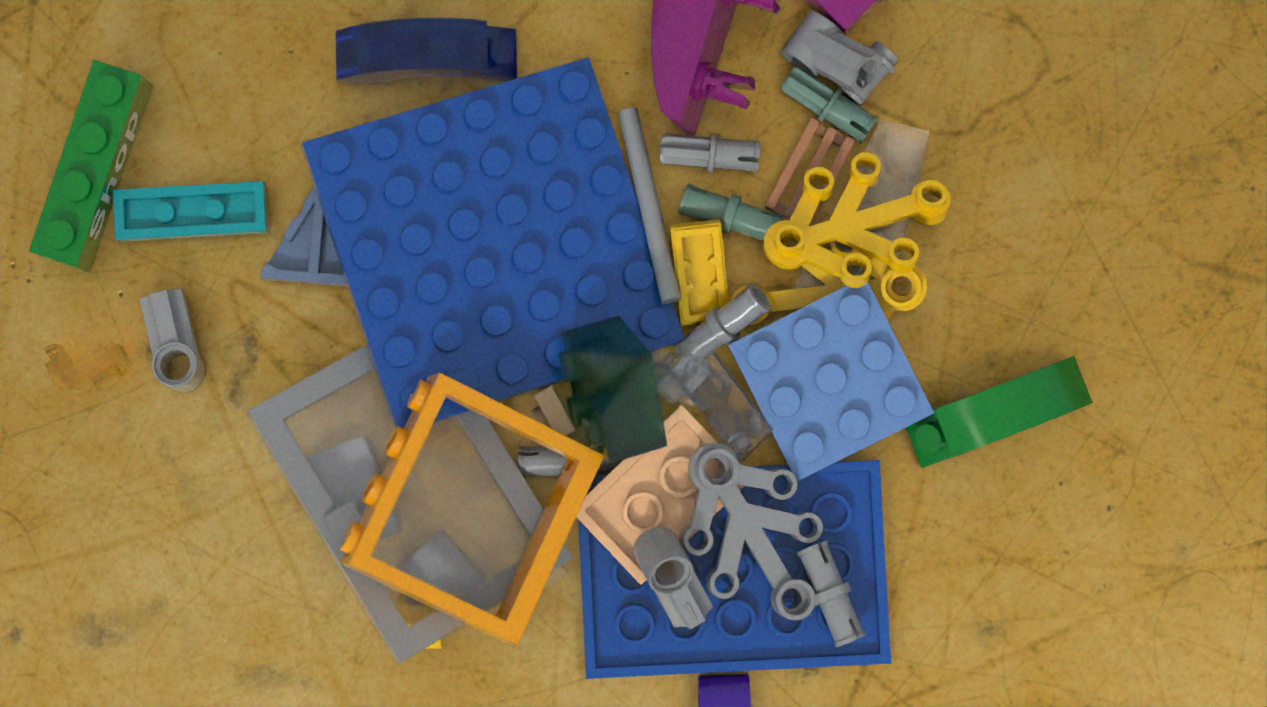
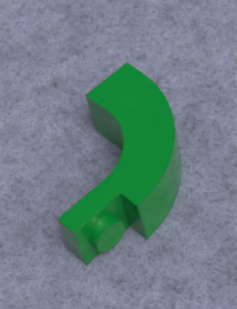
M1075 356L934 409V414L906 427L920 465L924 468L1040 425L1093 402Z

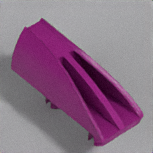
M653 0L651 57L660 109L687 135L695 136L707 98L737 105L743 109L749 107L751 102L744 95L730 89L755 91L754 77H745L717 70L716 68L737 3L777 13L780 6L775 0Z

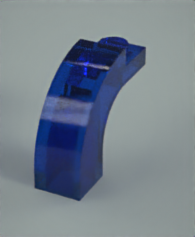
M460 18L396 19L364 23L335 31L336 81L380 85L399 79L423 76H458L498 81L517 79L516 29L487 26V21Z

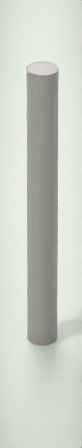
M623 109L618 112L661 303L677 302L681 300L638 109Z

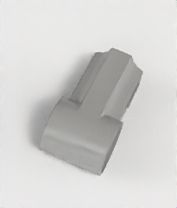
M810 10L780 50L781 55L793 66L801 67L814 77L819 73L856 95L865 90L870 91L880 78L879 71L883 62L880 56L875 51L845 36L834 23L815 11Z
M182 288L163 290L140 298L153 355L152 371L155 378L163 385L177 392H189L196 389L203 382L206 368L203 358L199 355L184 290ZM179 355H187L190 360L189 372L179 380H171L168 374L170 361Z
M654 527L646 530L638 537L634 544V556L674 628L687 627L692 629L705 622L706 616L713 608V605L678 538L672 530L665 527Z

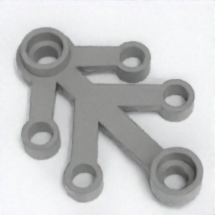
M707 443L700 446L694 451L688 464L690 480L698 488L690 524L681 530L679 542L685 552L697 556L704 555L711 549L713 534L709 529L719 497L728 513L716 567L712 568L705 577L707 591L721 599L730 598L737 592L739 588L737 570L745 541L773 588L770 601L774 611L789 620H802L806 618L814 609L815 599L813 595H815V592L807 582L791 578L762 528L788 533L797 541L812 543L818 540L822 534L823 524L821 519L816 514L806 511L792 514L748 504L736 485L764 489L771 498L786 500L791 498L797 490L798 483L795 475L786 469L775 468L767 471L739 464L734 451L721 443ZM715 458L719 462L720 471L715 477L710 478L705 472V466L709 460ZM784 475L787 479V487L785 491L778 494L773 488V482L777 476ZM809 518L813 525L812 531L809 535L803 537L799 532V524L803 519ZM700 530L704 537L703 543L700 547L693 549L689 544V536L693 531ZM726 573L729 577V585L726 590L718 592L715 588V580L720 574ZM793 588L796 592V601L793 605L786 607L782 601L783 594L786 590Z

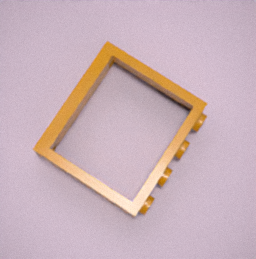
M442 373L430 375L426 382L420 379L415 392L410 394L407 407L412 409V412L405 427L397 426L386 445L384 454L389 456L390 459L382 475L375 473L364 491L362 502L368 505L360 522L352 521L344 533L346 537L340 550L345 553L340 564L498 640L518 645L604 455ZM445 397L568 458L496 616L371 557L373 549Z

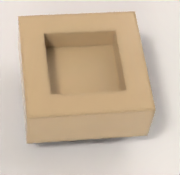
M550 386L534 395L539 406L532 409L531 412L537 422L567 437L578 432L554 387Z

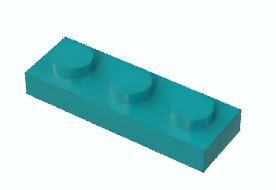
M264 181L113 190L115 240L118 242L269 233L267 190Z

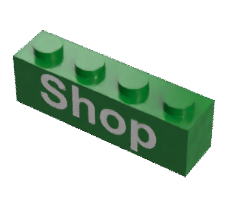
M93 60L28 252L90 273L113 205V190H118L153 87L142 75Z

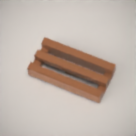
M813 118L809 120L764 207L776 214H783V218L790 220L803 194V181L806 172L811 168L820 166L831 143L840 147L829 169L835 181L855 142L854 139L837 133V130L819 124L820 122ZM816 134L823 139L786 207L778 202L813 135ZM822 182L819 189L827 187L826 183ZM820 201L810 226L812 225L824 201Z

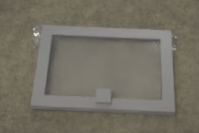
M367 344L247 411L248 418L397 664L402 663L465 625V623L340 564L345 553L340 550L346 537L344 533L352 521L359 523L368 505L362 502L364 491L375 473L382 475L390 459L389 456L384 454V451L395 430ZM469 411L433 423L371 554V557L483 611H488L503 601L544 511L486 417L474 411ZM565 544L559 553L544 588L568 574L564 564L572 560L573 557Z

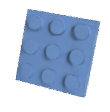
M868 282L860 288L844 286L728 345L797 481L934 414Z

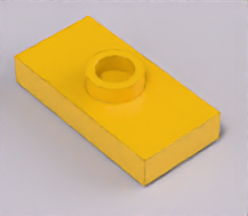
M720 219L670 225L674 270L681 300L678 301L681 326L701 324L706 320V313L713 307L722 308L729 302Z

